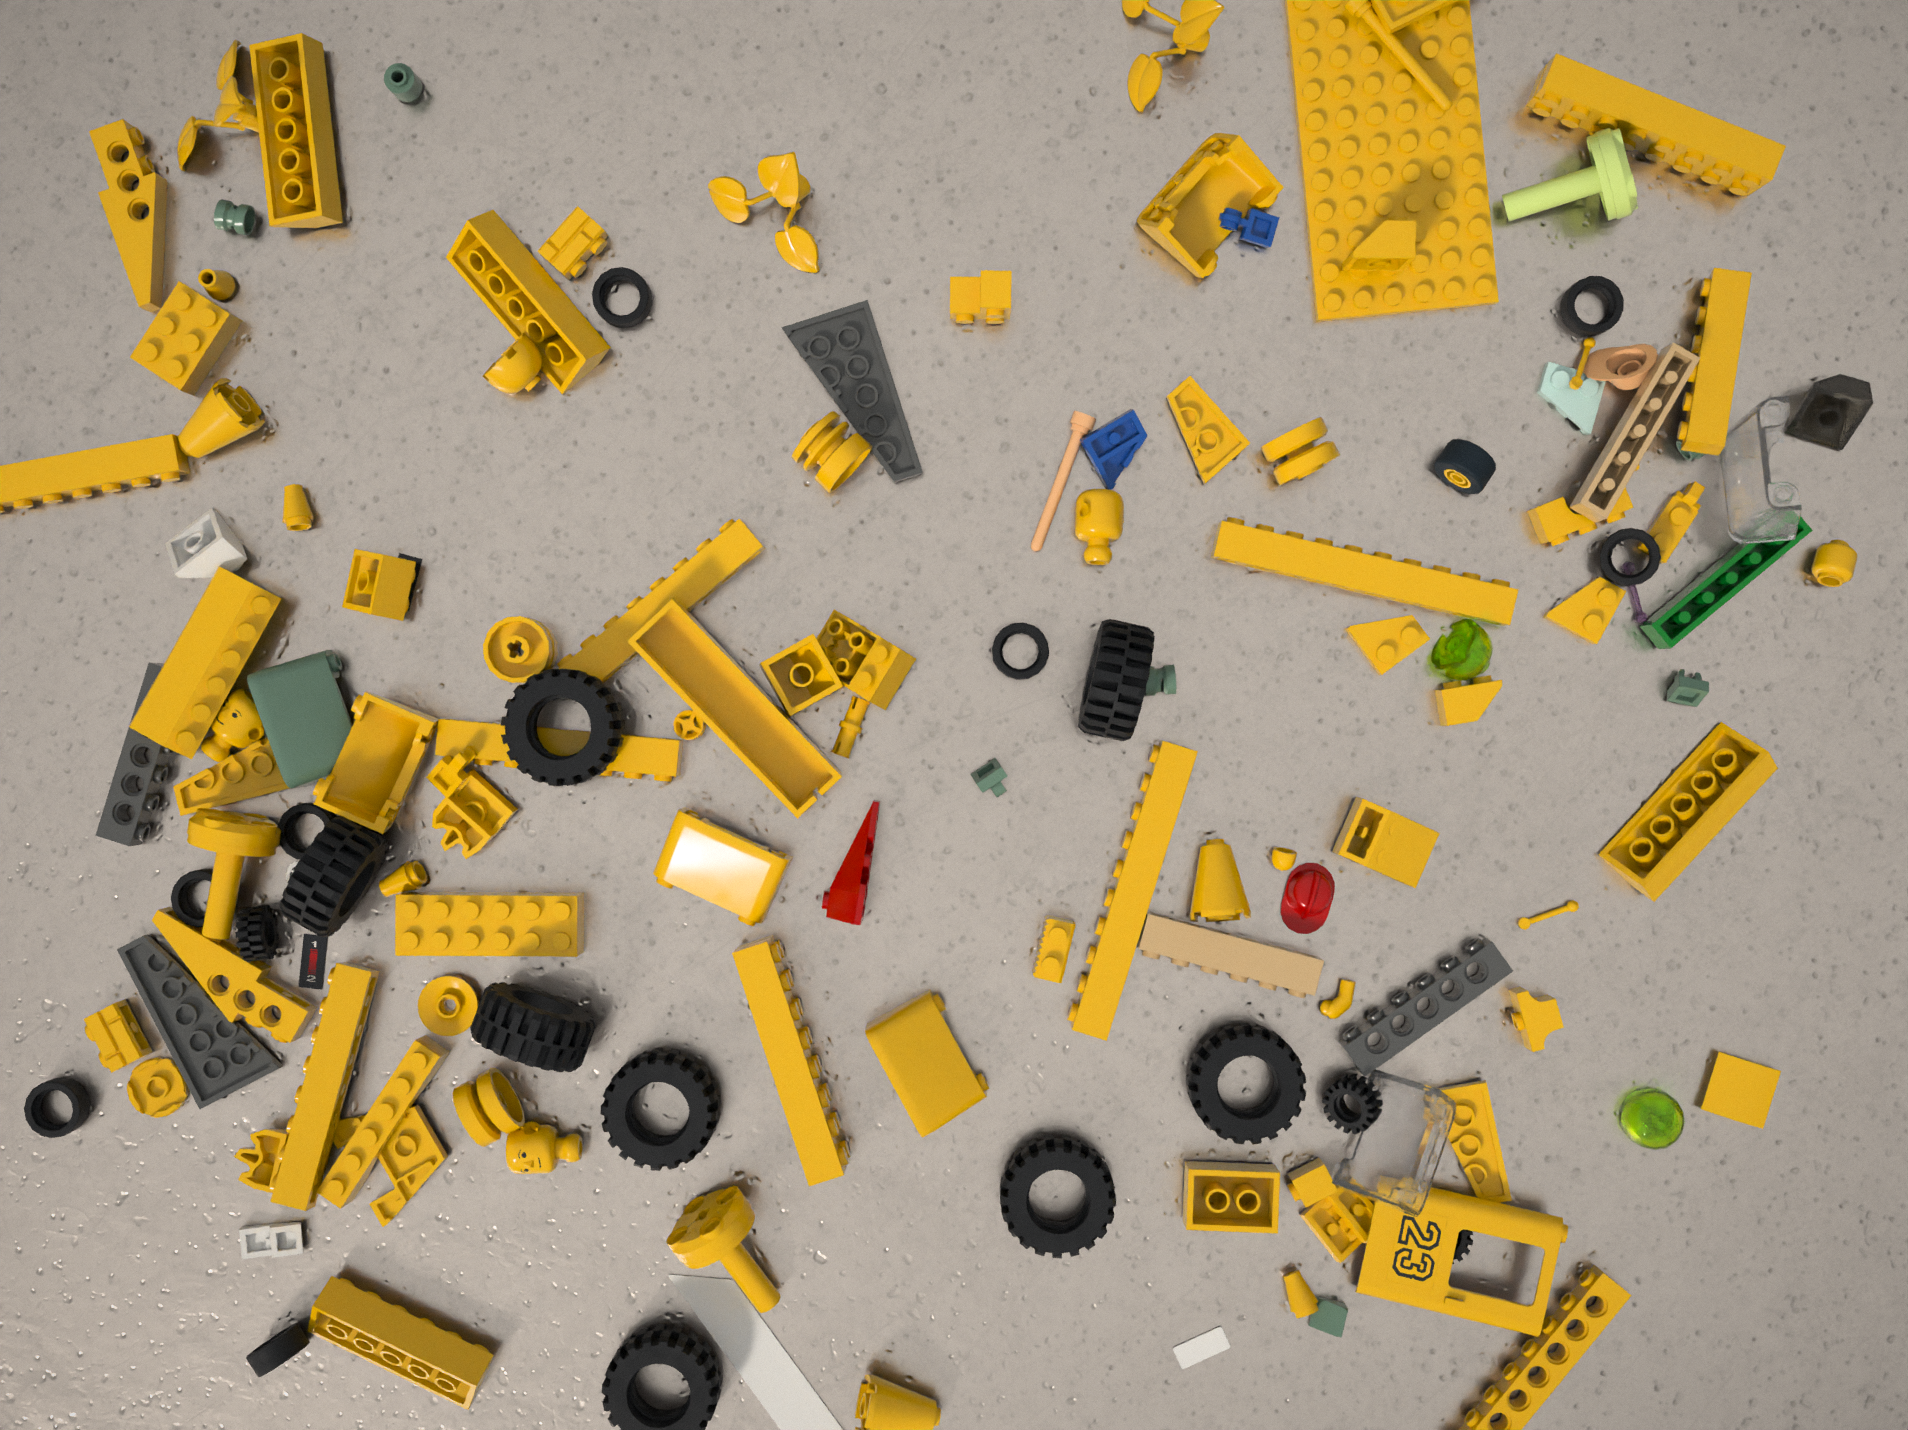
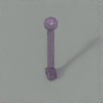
M1630 561L1623 563L1621 566L1622 572L1626 575H1633L1634 564ZM1631 585L1630 590L1636 609L1635 620L1638 623H1643L1646 621L1647 615L1642 611L1636 585Z

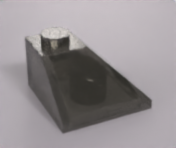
M1843 374L1814 382L1787 424L1784 432L1843 450L1873 405L1870 382Z

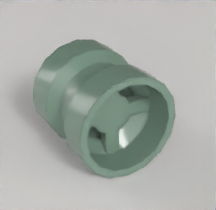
M221 199L215 208L214 225L218 230L229 231L230 229H235L238 234L248 236L252 233L255 225V209L251 205L241 204L237 206L232 201Z
M1174 664L1164 665L1159 669L1150 666L1145 696H1155L1158 692H1164L1166 695L1176 694Z

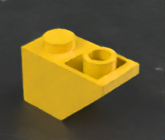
M1491 675L1473 678V684L1462 685L1461 680L1443 683L1444 689L1435 690L1440 726L1478 721L1501 689L1502 680H1492Z

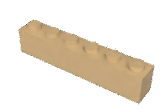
M1674 342L1661 349L1656 363L1647 373L1569 508L1595 523L1608 518L1699 362L1700 357Z
M1148 911L1137 943L1138 949L1143 950V956L1158 960L1160 955L1172 958L1171 963L1183 967H1189V963L1201 966V971L1213 975H1218L1219 971L1230 973V979L1247 983L1248 978L1259 981L1258 986L1276 991L1277 986L1287 988L1288 994L1300 998H1305L1306 994L1315 996L1324 964L1323 959L1314 955Z

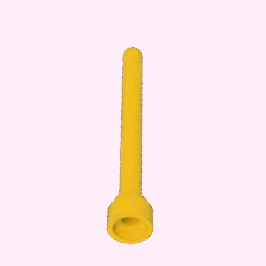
M1350 0L1345 5L1346 10L1352 16L1362 17L1440 108L1449 110L1452 106L1451 99L1393 33L1387 34L1379 17L1371 9L1373 6L1369 0Z

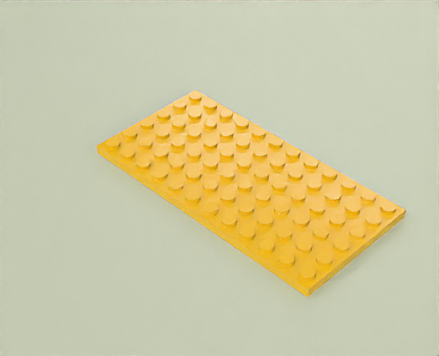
M1285 0L1316 322L1497 304L1499 299L1470 1L1457 0L1393 33L1451 99V108L1443 110L1362 17L1352 16L1346 10L1345 5L1350 0ZM1405 216L1407 221H1416V258L1403 271L1342 270V264L1349 255L1389 217Z

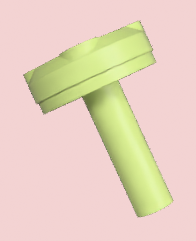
M1607 128L1586 137L1592 166L1503 194L1502 198L1508 221L1597 193L1600 194L1608 221L1632 215L1634 210L1638 209L1637 191L1620 129L1612 130Z

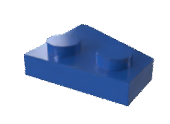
M1130 409L1080 439L1106 489L1112 490L1115 487V481L1123 469L1128 467L1133 459L1134 452L1141 447L1147 438V434L1135 411Z

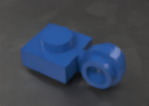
M1225 208L1224 212L1220 213L1218 220L1221 221V228L1237 231L1238 226L1243 227L1240 240L1265 248L1271 247L1280 217L1255 209H1248L1245 219L1241 218L1242 212L1231 208Z

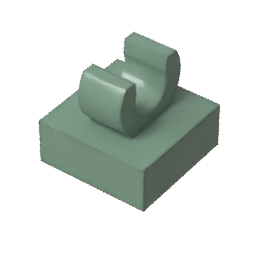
M1680 669L1674 677V683L1667 690V701L1697 707L1709 693V682L1703 681L1701 674L1698 672L1692 678L1685 677V670Z
M996 758L971 773L972 778L982 793L991 788L995 796L999 797L1007 791L1001 783V780L1006 778L1007 774Z

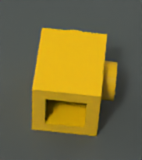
M1320 1158L1287 1174L1292 1182L1287 1187L1295 1202L1301 1200L1306 1208L1338 1192L1325 1164Z

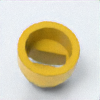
M1273 847L1272 863L1278 870H1289L1295 863L1297 852L1288 848Z

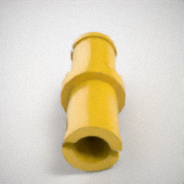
M855 696L851 698L852 700L844 721L840 720L838 726L841 729L831 750L832 753L848 759L857 734L862 732L863 728L860 726L868 705H870V702Z

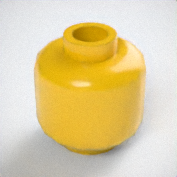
M1831 540L1830 543L1822 544L1815 552L1811 568L1812 574L1822 585L1839 587L1843 583L1850 581L1853 577L1857 553L1843 540Z

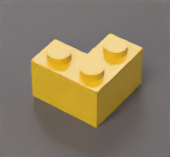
M981 270V277L950 276V319H956V323L961 324L974 323V319H986V323L1002 324L1004 319H1010L1012 271Z

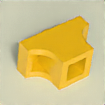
M1520 986L1509 989L1515 1013L1511 1014L1515 1029L1521 1032L1525 1048L1532 1052L1545 1049L1544 1042L1547 1035L1552 1031L1564 1028L1556 998L1548 994L1531 997L1528 990Z

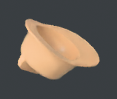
M1648 344L1600 349L1588 355L1583 373L1588 378L1597 381H1609L1618 389L1633 390L1640 387L1647 373L1656 363L1658 358L1657 350Z

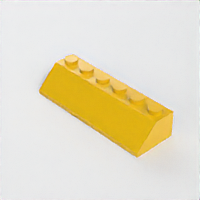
M303 33L249 45L269 226L319 228L343 223L323 43Z
M494 210L467 220L447 254V260L515 340L525 334L536 345L542 356L541 370L561 394L566 393L599 365L611 347Z
M219 566L129 727L156 743L192 759L281 598Z
M1720 722L1598 855L1632 887L1655 902L1778 769L1769 751Z
M331 1276L312 1306L308 1332L469 1410L494 1356L484 1346L479 1344L472 1345L462 1340L459 1334L453 1331L446 1332L436 1327L427 1318L419 1319L409 1314L404 1307L396 1304L391 1305L383 1301L374 1292H364L356 1288L351 1281L344 1278L338 1279Z

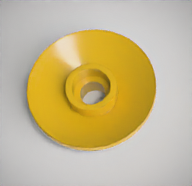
M442 976L429 982L420 993L418 999L419 1017L431 1032L441 1036H455L466 1031L472 1025L479 1005L478 998L472 986L465 980L455 976ZM448 999H452L455 1002V1009L451 1010L447 1007L446 1002Z

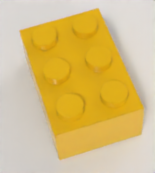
M178 281L130 358L177 389L195 396L243 320L192 287Z
M1185 1161L1183 1223L1186 1230L1278 1234L1279 1170L1275 1164Z

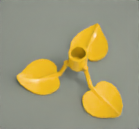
M1122 0L1123 11L1128 17L1137 18L1145 9L1176 26L1173 32V41L1177 44V48L1153 52L1150 57L1146 54H1140L1130 68L1128 93L1134 107L1138 111H1144L1145 106L1155 96L1161 84L1162 66L1156 59L1173 54L1184 55L1186 50L1203 52L1207 48L1210 39L1208 29L1223 11L1224 6L1216 0H1185L1180 11L1182 20L1180 22L1151 7L1148 3L1150 0Z
M238 40L233 41L218 68L216 87L222 90L220 102L215 110L214 120H196L195 116H191L180 133L177 156L179 168L182 171H185L184 163L194 147L197 131L202 126L236 128L241 131L248 128L259 133L256 105H253V100L244 97L238 92L236 78L232 76L236 65L237 47L241 45ZM231 115H233V119L236 120V121H238V122L235 123V122H225V121H226Z
M795 152L770 155L759 162L758 176L763 187L769 192L755 198L747 199L745 186L735 178L720 176L709 182V193L715 206L726 219L732 222L741 223L745 221L750 214L748 205H754L772 196L776 198L781 206L791 207L783 225L785 230H780L775 234L776 247L782 258L794 268L810 273H816L820 270L818 265V248L813 236L801 226L794 225L791 227V221L796 211L801 208L799 202L811 190L808 180L799 174Z

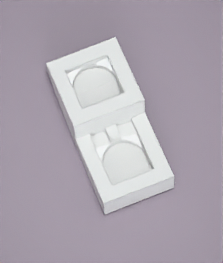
M301 1222L240 1227L239 1229L242 1260L271 1255L272 1258L304 1253Z

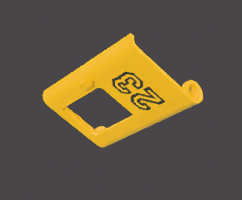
M1379 1175L1374 1194L1371 1224L1355 1292L1539 1337L1544 1322L1560 1242H1566L1568 1225L1563 1224L1562 1217ZM1461 1230H1470L1544 1249L1536 1293L1532 1304H1521L1455 1288L1448 1284L1458 1234Z

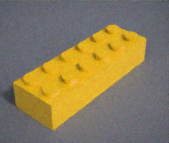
M403 892L395 895V956L577 957L584 952V893Z

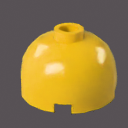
M523 334L501 354V357L488 368L482 377L499 391L508 394L517 393L523 388L529 392L541 380L537 374L542 367V356L536 345Z

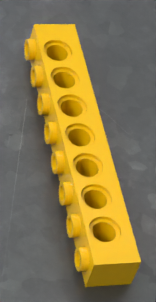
M1593 1265L1591 1269L1585 1270L1580 1275L1578 1285L1573 1291L1566 1293L1559 1302V1308L1555 1313L1544 1319L1539 1337L1535 1336L1533 1339L1525 1342L1521 1349V1354L1514 1362H1510L1504 1368L1502 1377L1496 1385L1490 1386L1485 1391L1483 1400L1478 1407L1471 1409L1466 1414L1464 1424L1459 1430H1522L1632 1295L1596 1265ZM1597 1296L1595 1304L1586 1307L1588 1298ZM1573 1319H1578L1576 1327L1567 1330V1324ZM1559 1343L1555 1352L1547 1353L1548 1347L1551 1344ZM1540 1366L1539 1372L1536 1375L1528 1376L1529 1370L1532 1367ZM1521 1390L1517 1398L1509 1399L1512 1391ZM1502 1413L1501 1418L1497 1422H1490L1492 1415Z

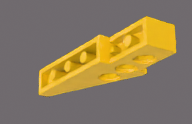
M124 119L89 131L109 189L98 192L138 306L149 312H154L162 308L168 182L165 178L155 173L152 161L145 155L142 148L145 142L138 127H134ZM129 151L128 159L121 162L122 155ZM139 179V186L132 191L133 182ZM149 208V215L142 219V212L144 209Z
M171 907L157 910L152 919L153 923L229 1022L233 1023L245 1016V1021L248 1024L272 1032L271 1036L274 1039L283 1043H291L301 1037L318 1007L267 978L272 966L261 960L244 961L243 956L239 953L241 948L225 939H213L203 936V927L185 924L177 917ZM222 975L229 980L228 989H225L220 983ZM248 990L255 995L254 1004L249 1003L246 998ZM273 1005L277 1006L281 1011L280 1020L276 1019L272 1014Z

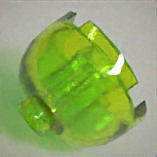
M1462 619L1450 626L1453 631L1446 638L1442 634L1436 642L1432 651L1431 662L1436 665L1435 668L1453 680H1468L1484 673L1488 669L1493 645L1489 634L1472 619Z
M1638 1089L1628 1095L1621 1106V1128L1627 1138L1640 1147L1652 1150L1665 1149L1676 1143L1683 1133L1685 1125L1684 1112L1677 1100L1661 1089Z

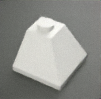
M213 507L165 543L174 574L178 578H212L219 566L234 572L247 560L242 543Z

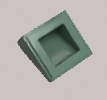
M1316 1296L1319 1301L1316 1303L1319 1310L1311 1314L1308 1325L1341 1338L1348 1313L1347 1306L1343 1302Z

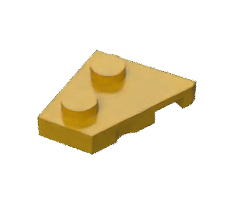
M1596 577L1578 592H1574L1562 603L1545 612L1543 617L1592 644H1598L1626 591L1601 577Z
M1413 615L1348 626L1345 629L1379 675H1383L1430 640Z

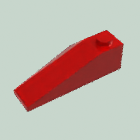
M878 800L873 801L830 887V891H824L822 909H827L826 917L853 925H861L864 919L880 801Z

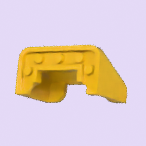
M1215 133L1197 148L1143 209L1137 218V223L1196 277L1204 278L1216 269L1218 255L1214 251L1232 232L1220 227L1221 221L1218 220L1220 213H1223L1225 208H1231L1242 212L1241 218H1244L1247 215L1248 209H1260L1262 207L1266 209L1277 200V194L1284 187L1239 135Z
M366 691L363 696L359 694L353 703L351 711L355 712V722L331 774L326 779L320 778L314 788L313 795L317 796L314 805L384 834L390 829L396 819L436 732L438 718Z
M683 807L678 809L653 872V875L658 877L656 882L670 889L675 885L739 915L738 920L747 925L755 926L756 922L763 923L793 856L782 851L778 853L771 850L769 852L770 847L759 845L710 822L707 818L699 820L698 813L689 808Z
M930 989L868 1022L865 1028V1034L922 1138L986 1098V1090L990 1089L983 1074L979 1073L976 1075L974 1070L970 1068L944 1020L942 1011L946 1010L943 1000L938 993L933 995Z

